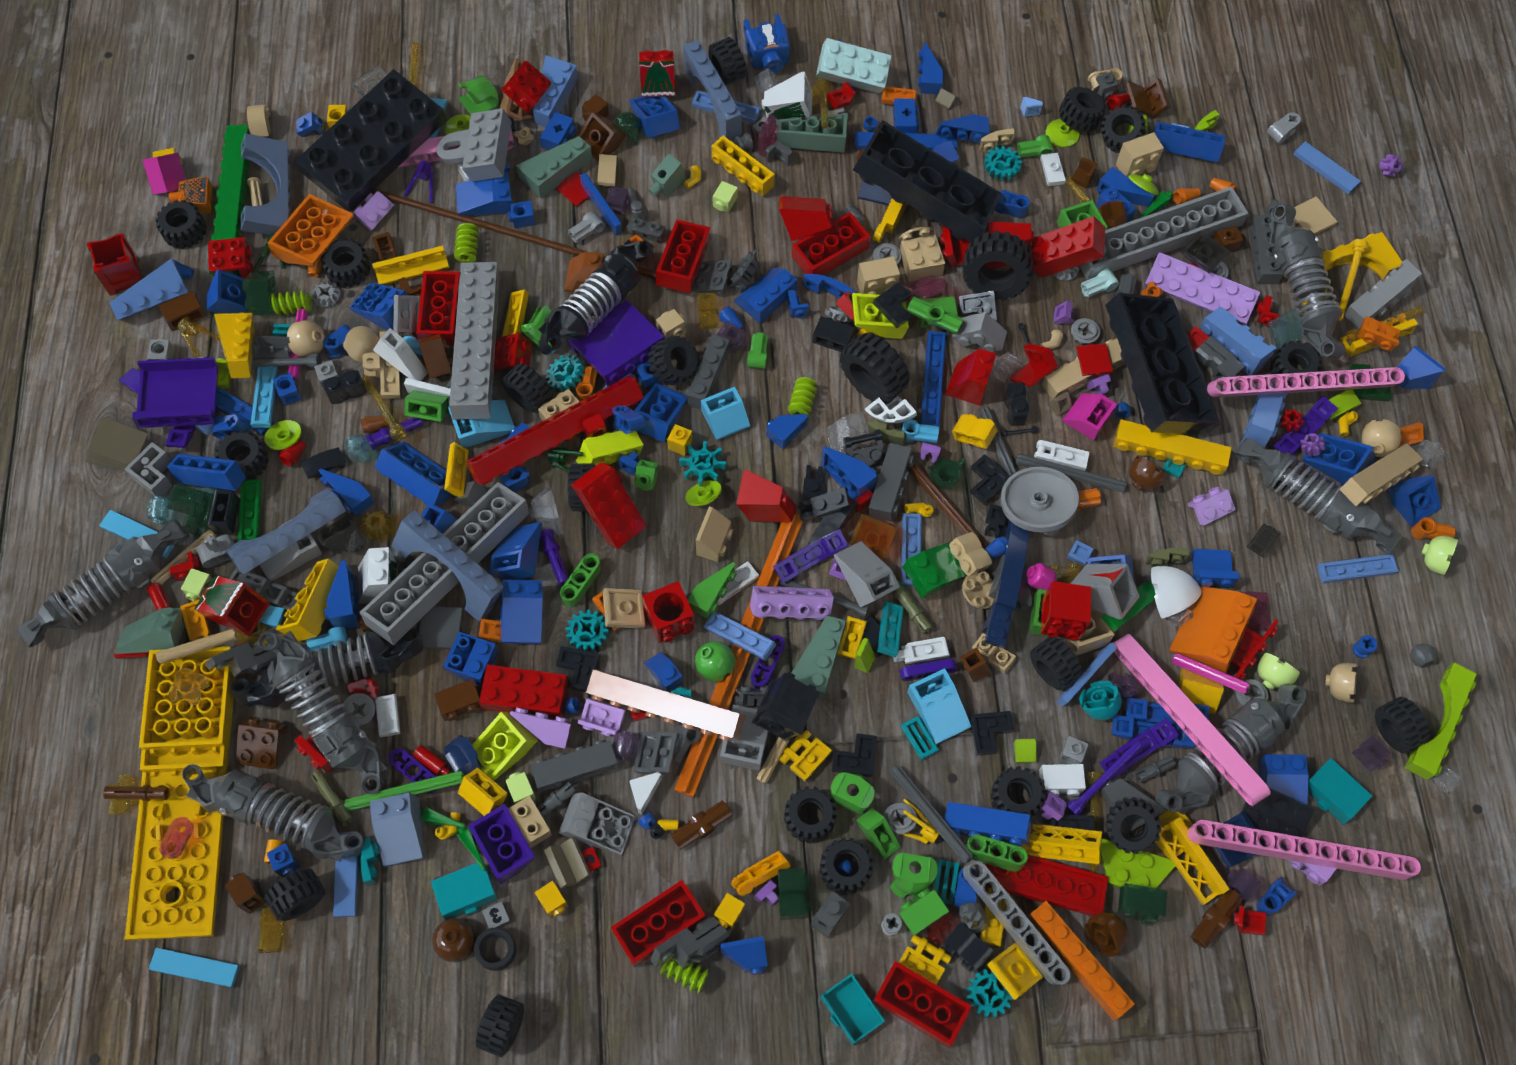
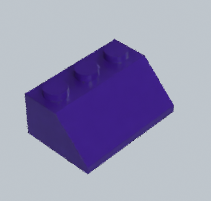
M505 804L468 825L500 884L519 874L535 859L534 854Z

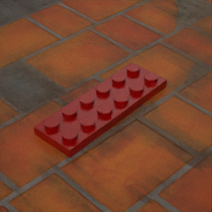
M992 851L995 856H1000L998 851ZM1028 855L1024 867L1018 872L985 864L1007 893L1042 903L1047 901L1050 905L1089 916L1103 912L1108 876ZM1012 857L1014 861L1021 862L1018 857ZM985 884V887L992 888L990 884Z

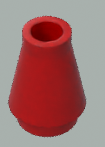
M1128 93L1115 94L1107 99V106L1109 110L1114 111L1115 107L1122 108V105H1127L1132 101Z
M299 439L291 447L282 450L279 456L280 461L288 467L295 465L306 448V444Z

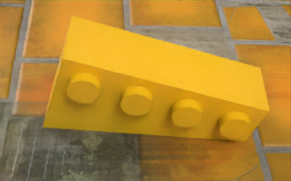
M252 313L214 314L218 335L231 378H251L253 357L251 345L254 344L255 335Z
M329 558L316 562L304 582L306 587L298 592L294 598L297 600L296 604L291 610L288 609L284 617L287 619L283 625L278 624L275 630L284 634L291 631L298 641L314 638L320 634L321 626L324 619H326L325 608H327V598L339 565Z

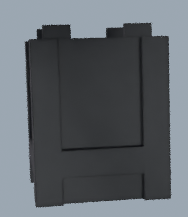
M790 672L783 673L780 678L770 681L752 721L753 724L766 729L786 742L790 738L802 734L820 693L812 684L809 683L807 686L796 680V675Z

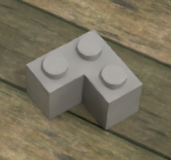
M987 312L962 317L963 322L957 334L953 333L952 336L962 346L977 343L984 350L995 352L1003 349L1007 331Z
M153 442L125 468V471L134 481L157 499H160L172 487V484L162 474L172 460L165 451Z

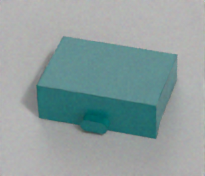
M1332 758L1328 759L1308 780V793L1318 801L1316 804L1323 811L1331 813L1342 825L1351 820L1372 797L1366 789Z
M478 863L431 881L444 920L455 918L465 913L466 916L478 912L479 907L498 900L487 868L486 871H482Z
M852 973L820 995L821 1001L831 1014V1021L836 1028H841L852 1046L885 1022Z

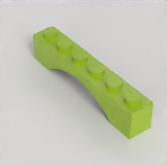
M1455 662L1446 668L1439 684L1444 701V716L1441 726L1428 743L1420 745L1411 752L1405 769L1426 780L1433 776H1438L1442 769L1440 763L1449 752V748H1447L1448 743L1456 735V731H1454L1455 726L1463 718L1461 714L1462 709L1469 703L1470 698H1468V694L1476 686V681L1474 680L1477 673Z

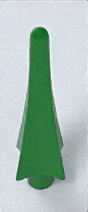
M1170 190L1166 193L1161 191L1139 218L1151 215L1168 205L1173 193Z
M425 806V810L420 809V820H424L426 824L447 825L459 828L466 827L464 823L448 818Z
M466 827L458 828L459 834L456 835L460 842L471 853L481 870L486 871V866L480 856L475 838L469 827L467 829Z

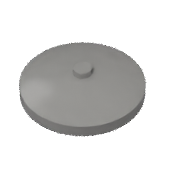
M1030 467L1022 469L1008 478L1001 492V506L1006 517L1016 526L1032 532H1050L1060 529L1074 518L1078 509L1079 494L1075 484L1068 476L1052 468Z

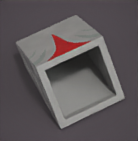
M1087 564L1071 582V584L1090 586L1091 609L1116 619H1123L1139 598L1128 564Z

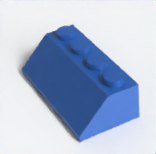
M406 442L381 450L375 468L383 476L389 477L398 486L408 490L411 495L424 501L426 505L430 503L439 506L444 504L452 495L444 490L447 470Z

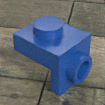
M310 112L297 119V134L303 137L314 130L319 134L324 133V120L315 113Z
M287 844L267 852L271 866L279 876H287L300 867L298 860L291 854Z

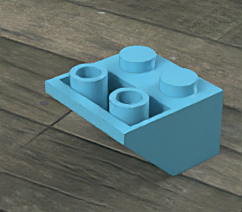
M735 387L701 400V411L716 441L750 427L743 401Z

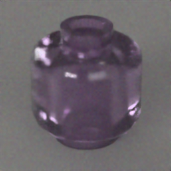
M621 730V733H617L614 736L612 748L614 754H617L616 759L628 761L629 758L637 756L640 739L636 737V733Z

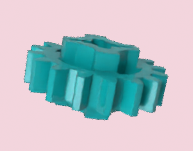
M996 146L995 150L990 149L989 154L985 156V172L989 171L988 176L994 175L995 180L999 177L1001 181L1004 178H1007L1009 181L1011 176L1015 178L1017 173L1020 172L1021 156H1016L1017 151L1012 152L1011 147L1005 149L1002 146L999 149Z
M567 354L566 357L561 355L559 360L555 358V363L549 365L551 369L546 370L549 374L545 377L548 380L547 383L555 391L560 390V392H563L565 388L570 390L571 386L576 387V382H581L579 377L584 376L582 371L585 367L582 365V361L575 355Z
M590 609L587 610L586 614L580 610L579 616L573 614L574 620L567 621L570 627L565 628L568 633L566 637L567 640H571V646L576 645V649L584 648L585 651H588V648H591L594 652L595 646L601 648V641H607L605 635H608L609 631L606 629L605 622H603V615L598 617L597 611L591 614ZM576 626H577V627H578V630L576 631V634L574 635V630H575V628H576ZM600 627V633L597 636L596 632L599 630Z
M984 969L982 976L977 972L975 974L976 980L972 978L969 980L972 986H968L966 991L971 992V994L966 997V1000H972L971 1008L977 1007V1015L981 1011L984 1012V1018H987L989 1013H991L993 1018L997 1017V1012L1003 1015L1005 1013L1003 1007L1006 1009L1011 1007L1007 1001H1012V996L1009 995V992L992 971L988 974V971ZM987 979L985 986H977L980 981ZM996 983H999V984H1000V986L1002 987L1003 991L998 988V986L996 985ZM989 988L991 989V993L994 994L990 998V1000L988 998V994L985 993ZM977 997H980V999L983 1002V1005L980 1004ZM995 1001H1002L998 1007L992 1008Z

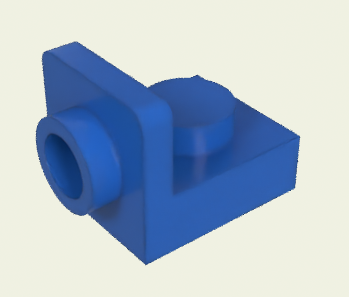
M788 290L787 304L790 317L803 318L808 316L809 304H801L800 297L796 296L795 290Z

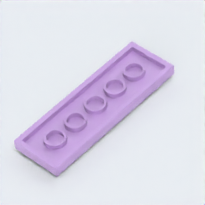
M1160 252L1144 285L1147 287L1149 282H1154L1156 286L1162 288L1163 294L1211 313L1222 307L1236 317L1238 323L1242 325L1247 324L1260 294L1257 290Z

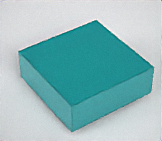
M1167 459L1162 470L1179 479L1187 463L1176 465L1171 461L1172 459Z

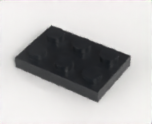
M1269 788L1271 794L1254 806L1249 805L1245 801L1241 812H1246L1254 827L1264 831L1297 837L1303 836L1315 811L1314 807Z

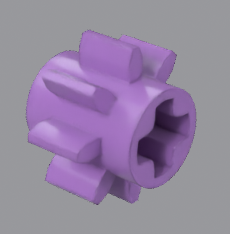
M1387 154L1386 158L1381 160L1379 167L1383 171V175L1395 176L1396 172L1402 169V161L1397 155Z
M1316 433L1308 434L1304 440L1300 441L1302 453L1307 452L1309 457L1320 455L1321 450H1325L1324 438L1319 437Z

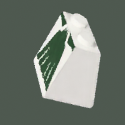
M800 72L764 92L762 108L766 110L767 119H770L774 125H778L779 119L801 118L805 120L812 116V89L805 72Z
M389 547L368 549L358 566V604L370 603L398 576V564Z

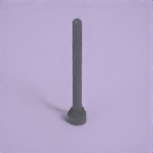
M319 353L310 354L306 358L252 360V367L307 365L314 368V366L321 364Z
M780 580V584L785 587L811 588L791 580L784 583ZM833 595V604L853 610L855 614H858V617L866 618L870 604L860 607L858 603L856 604Z

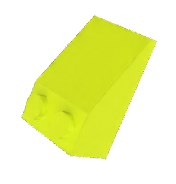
M852 293L855 326L884 338L902 339L909 328L908 321L896 328L872 303L879 295ZM904 302L901 306L906 310V302Z
M500 712L472 746L478 753L477 758L483 766L481 771L495 781L523 758L538 740L526 727L510 715V712Z

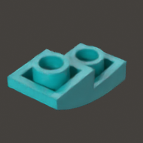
M370 837L365 838L361 853L362 878L367 886L376 884L374 877L377 876V871L372 863L379 861L377 855L380 854L377 842H374Z

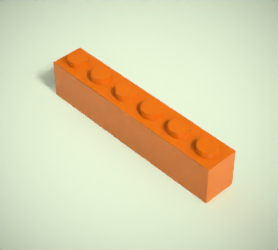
M1047 901L1027 917L1113 1021L1119 1019L1134 1005V1002Z

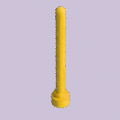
M1356 239L1353 243L1354 257L1339 305L1342 310L1339 322L1344 318L1361 256L1367 251L1369 245L1367 241L1362 239Z

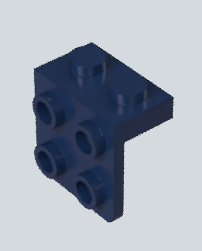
M1245 811L1224 822V824L1256 829ZM1218 832V836L1224 840L1223 834ZM1238 835L1239 840L1245 843L1243 837ZM1259 839L1260 844L1265 847L1264 841ZM1216 847L1222 861L1229 868L1256 855Z

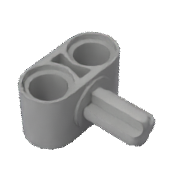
M228 534L217 538L208 535L204 543L196 548L202 566L210 568L230 560L231 558L225 550L235 543L232 536Z

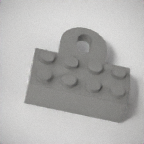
M503 108L471 113L469 130L452 132L443 137L438 143L437 154L447 164L463 162L462 169L471 182L503 177L512 121ZM459 146L457 149L447 150L449 147Z

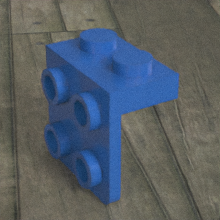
M1194 549L1192 551L1193 578L1199 586L1229 588L1233 587L1239 580V572L1232 571L1230 551Z

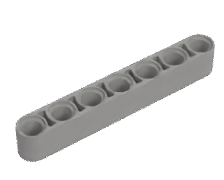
M974 861L965 865L963 869L964 878L1047 982L1052 985L1066 984L1070 980V971L985 864L980 861ZM972 866H975L979 871L977 877H974L971 873ZM986 883L990 884L992 887L991 894H988L985 891ZM1000 900L1006 904L1005 911H1001L999 908ZM1014 917L1019 920L1020 925L1018 929L1012 924ZM1028 934L1033 938L1032 946L1026 942ZM1042 952L1047 955L1046 963H1043L1040 959ZM1056 969H1058L1061 973V978L1059 981L1056 980L1054 977V972Z

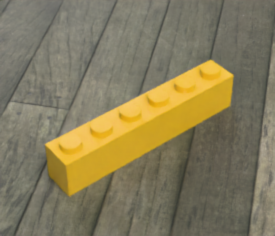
M1122 419L1117 426L1113 447L1121 451H1131L1141 456L1154 457L1157 460L1167 461V459H1172L1171 461L1176 465L1187 463L1186 466H1190L1195 470H1205L1215 475H1223L1228 468L1232 448L1181 434L1154 433L1146 425Z

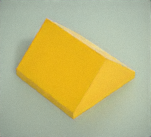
M1181 668L1178 683L1179 689L1193 704L1209 706V714L1215 715L1224 690L1223 685Z

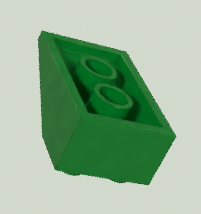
M951 542L924 550L908 558L902 566L921 599L967 576L961 569L959 560L951 553L949 547Z

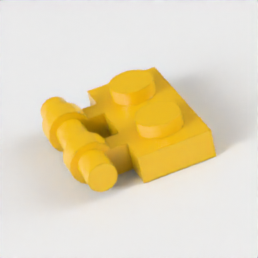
M808 730L797 736L795 742L790 748L787 747L783 751V755L779 759L784 765L789 760H792L794 763L790 766V770L804 782L807 781L832 752L817 737L810 743L808 738L811 736V733ZM801 746L804 747L805 751L798 756L796 752Z
M914 935L911 942L917 945L916 950L907 946L899 963L937 985L945 968L938 964L939 961L942 960L948 964L952 956L945 953L943 948L939 947L938 949L930 944L928 939ZM923 949L934 955L933 960L921 954Z

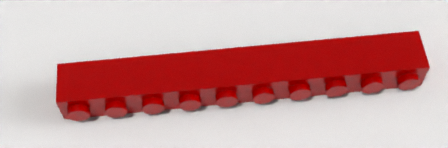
M627 376L465 461L475 482L480 485L489 484L498 475H506L513 467L523 466L530 458H537L545 450L558 447L560 442L575 438V434L585 432L583 420L600 414L605 422L607 417L614 415L612 412L613 407H632L637 405L639 400L644 397L636 378Z

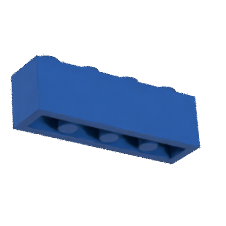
M1157 122L1154 130L1155 135L1164 147L1163 151L1171 152L1175 155H1187L1190 158H1201L1209 162H1219L1225 144V135Z
M178 454L167 466L176 481L181 484L236 491L246 479L238 463L234 460Z
M948 802L945 822L957 836L964 834L971 837L976 834L999 841L1010 842V844L1019 847L1023 844L1029 845L1033 820L1028 814Z

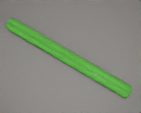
M457 771L377 791L375 794H364L344 800V807L348 811L370 806V801L404 793L416 795L461 784L464 774L462 771Z

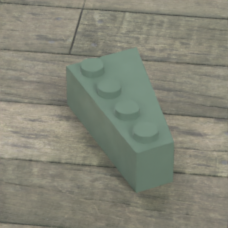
M842 113L841 116L836 117L833 114L826 115V118L810 116V118L805 120L801 118L779 119L777 140L789 148L845 152L848 113Z
M579 136L515 165L518 179L538 197L542 198L561 184L564 178H568L592 160L591 146Z
M828 615L792 671V674L796 675V680L807 686L810 683L816 687V690L820 692L817 699L824 700L846 623L845 620Z

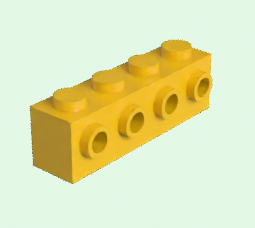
M724 135L711 145L713 161L723 166L728 173L736 176L741 183L748 185L753 192L763 197L774 187L775 174Z

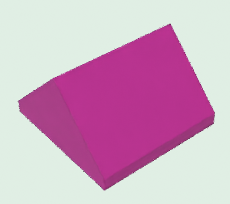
M178 153L142 160L152 194L179 190V183L186 180Z

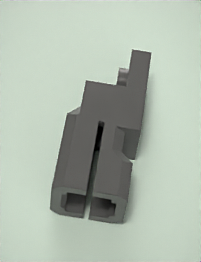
M1210 336L1194 353L1199 364L1214 370L1212 377L1215 380L1222 377H1237L1245 367L1236 359L1235 354L1213 336Z
M272 635L266 636V642L274 644V637ZM258 641L253 647H250L247 642L211 657L205 664L208 670L213 668L220 670L229 666L235 677L245 672L254 674L268 668L271 661L277 659V654L261 648Z
M708 916L697 923L694 932L691 933L688 928H685L655 947L650 961L657 967L661 963H667L674 958L684 969L693 962H702L720 950L721 944L727 943L729 934L722 925L719 926L720 923L713 916Z

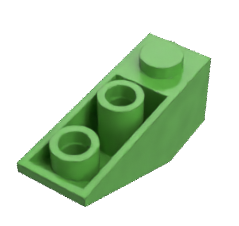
M734 562L696 585L688 599L693 612L707 619L711 613L714 614L719 605L717 603L720 597L723 598L728 590L726 586L729 581L733 582L736 577L737 571H735Z

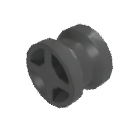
M744 133L741 137H734V143L742 150L754 148L749 133Z

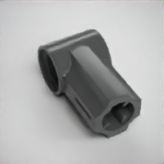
M1128 273L1121 275L1115 296L1118 293L1133 294L1137 278Z
M679 722L674 729V733H678L673 761L678 764L682 761L690 745L695 744L700 738L698 727H694V730L682 727V722Z

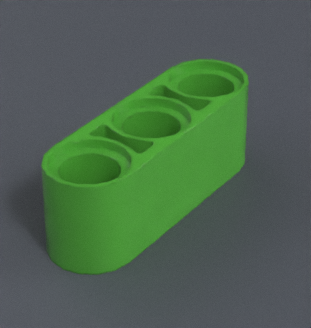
M585 555L562 587L560 595L566 607H575L599 575L601 565L597 555ZM590 563H595V564H596V565H595L594 567H592V568L587 567V565L590 564ZM580 578L585 579L582 583L576 582ZM567 594H574L573 598H566Z
M972 835L966 844L967 849L973 855L971 860L980 861L1012 872L1020 871L1028 859V854L1024 848L981 835ZM971 845H977L980 850L973 849ZM992 851H998L1000 856H995ZM1012 857H1018L1021 862L1014 861Z

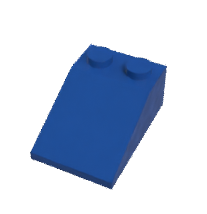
M641 96L629 100L638 123L648 138H655L664 133H673L675 130L680 129L677 110L665 96Z
M504 172V176L473 182L467 180L455 185L458 215L504 214L511 211L508 172Z
M655 382L635 409V412L640 413L645 420V427L638 430V432L665 442L687 402V396Z
M1320 433L1318 436L1324 438L1325 450H1321L1320 455L1309 457L1306 453L1303 457L1305 463L1341 484H1345L1351 477L1376 462L1373 446Z
M827 446L823 448L821 466L841 488L846 487L848 489L849 497L855 500L868 490L874 493L877 473L872 467H869L863 461Z
M342 560L327 598L325 616L327 620H330L331 627H345L346 631L361 628L358 619L360 612L354 574L346 560Z
M502 580L501 585L504 588L500 594L501 643L541 644L542 581Z
M1265 754L1258 760L1259 777L1269 788L1308 805L1306 755Z

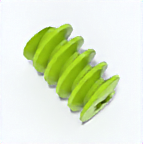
M463 223L456 228L454 257L461 263H474L476 261L479 232L477 225Z
M300 290L299 296L296 291H293L292 296H290L289 292H286L285 297L279 292L278 298L275 297L274 293H271L272 308L278 316L283 313L288 315L290 312L296 314L298 309H304L307 312L312 310V298L309 290L307 295H305L303 290Z
M801 377L795 381L790 405L788 406V412L791 415L806 414L808 419L810 418L809 413L812 410L811 406H813L812 400L815 399L814 394L817 392L815 387L818 384L816 381L807 377Z
M672 958L669 962L664 963L660 975H664L668 971L667 978L669 980L675 976L674 982L676 984L683 980V988L690 984V991L694 992L698 988L697 995H699L708 978L709 969L701 973V965L699 964L694 969L693 963L683 969Z

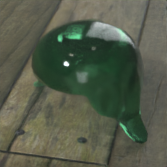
M633 112L619 113L613 123L621 130L626 131L627 136L637 146L638 135L641 131L639 117Z
M963 458L958 462L950 459L936 460L932 466H928L930 469V479L940 488L949 489L954 487L959 481L961 468L966 459Z

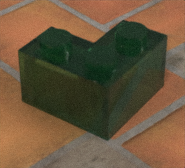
M274 271L251 272L242 282L243 292H246L247 297L245 299L246 310H249V313H252V315L272 314L274 310L271 303V293L276 289Z
M175 483L170 491L166 508L185 513L183 528L189 534L201 536L207 527L214 494Z
M804 868L778 869L777 883L780 920L805 919L806 913L810 912L809 899L805 900L804 894L805 891H808L809 887L808 874H804Z
M1124 883L1120 887L1118 912L1124 913L1125 917L1141 921L1140 924L1153 926V924H1156L1166 916L1168 891Z

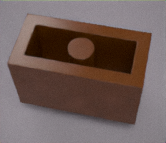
M193 291L159 305L171 331L206 317Z
M440 334L419 339V346L429 377L433 378L451 373L450 367L453 366L451 356L446 355L445 349H448L445 338L441 339Z
M473 679L434 693L440 713L445 721L456 720L460 715L474 713L481 707L479 704L480 696Z
M244 872L232 876L229 882L225 884L236 906L248 914L266 903L265 896L256 881Z

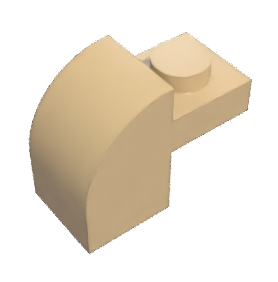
M265 104L247 107V120L251 135L262 137L269 136L271 133L268 120L271 113Z

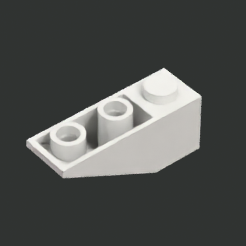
M390 328L373 349L374 352L410 379L422 381L428 373L405 339Z

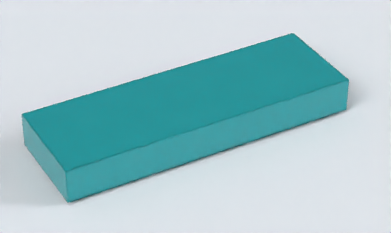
M888 601L884 602L877 652L895 658L898 655L903 606Z

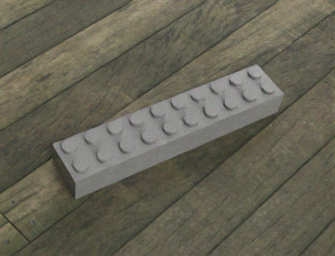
M1231 186L1105 230L1104 257L1079 265L1086 279L1089 280L1096 277L1104 269L1110 268L1113 272L1158 256L1159 252L1164 254L1215 236L1219 230L1243 226L1249 213Z
M497 262L461 263L449 403L453 420L491 418L500 281Z
M497 482L450 526L443 535L478 564L530 514L527 502L524 498ZM423 552L363 608L360 614L366 626L394 645L459 580L441 560Z

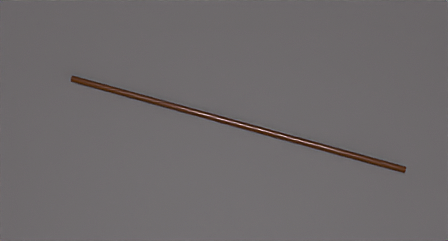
M378 189L371 192L374 195L379 191L390 201L461 222L472 223L478 227L576 256L585 252L578 248L466 215H458L456 212ZM637 266L639 274L656 279V271Z

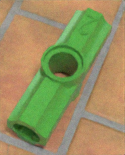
M916 297L912 298L907 309L908 313L926 320L929 325L939 326L954 334H957L963 322L962 318L945 311L940 305H932ZM937 313L939 317L933 318L931 314Z

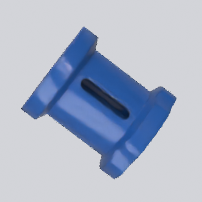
M1370 635L1363 636L1354 644V654L1359 658H1367L1371 652L1377 649L1376 639Z

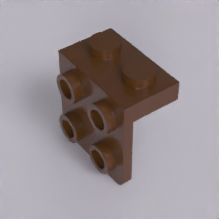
M1156 78L1146 87L1131 81L1126 83L1127 93L1131 98V106H1133L1134 110L1137 108L1139 112L1155 119L1171 107L1161 79Z
M248 717V719L238 725L236 763L239 765L274 769L277 766L279 737L287 732V724L280 723L279 720L262 721L259 717Z

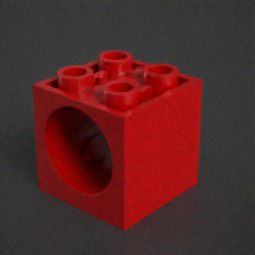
M679 581L642 595L644 611L659 643L670 642L680 634L687 635L695 629L694 613ZM666 607H675L682 611L680 617L673 621H664L658 618L657 614Z
M1051 581L1042 599L1041 634L1051 638L1055 636L1067 638L1071 641L1081 640L1091 622V587Z

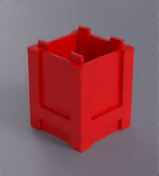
M123 233L101 241L87 243L94 263V273L110 296L131 288L143 279L138 264V256Z

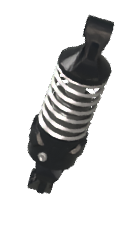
M628 239L623 245H619L609 252L605 261L580 285L579 289H576L574 294H571L564 301L563 305L553 309L546 315L544 324L538 329L542 333L539 341L540 352L544 355H551L561 347V338H570L578 341L584 340L593 328H596L598 323L629 295L631 290L639 283L640 275L637 270V262H642L652 254L653 247L648 241L632 243Z
M413 628L394 645L375 632L369 631L367 634L364 633L363 637L358 635L357 645L349 637L347 647L344 642L339 640L337 647L330 643L328 648L320 646L318 651L310 649L311 657L314 660L312 662H315V666L305 674L307 676L320 670L321 674L312 680L311 683L314 684L325 678L327 681L321 687L325 686L327 688L331 684H335L338 687L339 680L344 679V682L347 684L351 670L354 680L357 681L358 676L355 669L357 666H361L363 676L367 678L368 674L365 667L367 663H370L374 675L392 673L402 662L418 655L423 650V643L418 630ZM277 659L271 661L268 669L257 683L248 681L245 678H239L232 682L230 686L237 703L249 707L260 704L278 707L283 702H286L285 698L295 688L282 694L279 693L280 689H276V686L272 684Z

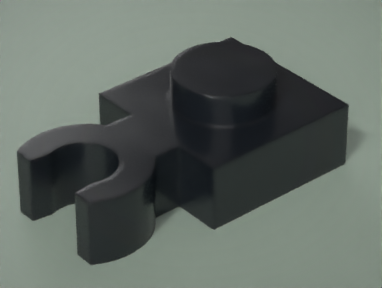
M990 504L985 523L989 524L985 529V536L992 530L995 532L994 538L996 539L1000 533L999 527H1004L1007 517L1001 506Z

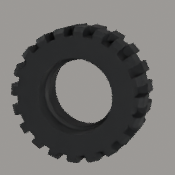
M994 231L991 234L990 232L984 233L983 236L976 237L975 241H972L965 251L962 271L963 279L970 290L973 289L972 292L975 294L996 291V299H1001V301L1007 300L1009 297L1012 299L1017 296V293L1021 294L1030 284L1033 269L1032 250L1023 239L1020 240V237L1015 234L1014 236L1010 235V232L1000 233V231ZM1000 261L1010 265L1012 268L1005 271H994L987 268L984 264Z
M863 333L844 348L840 354V363L842 370L845 372L844 375L849 379L851 385L859 393L863 394L866 399H870L871 402L880 398L884 404H889L909 385L910 374L907 371V365L903 362V358L901 355L899 356L895 348L890 346V343L882 340L880 336H875L873 333Z

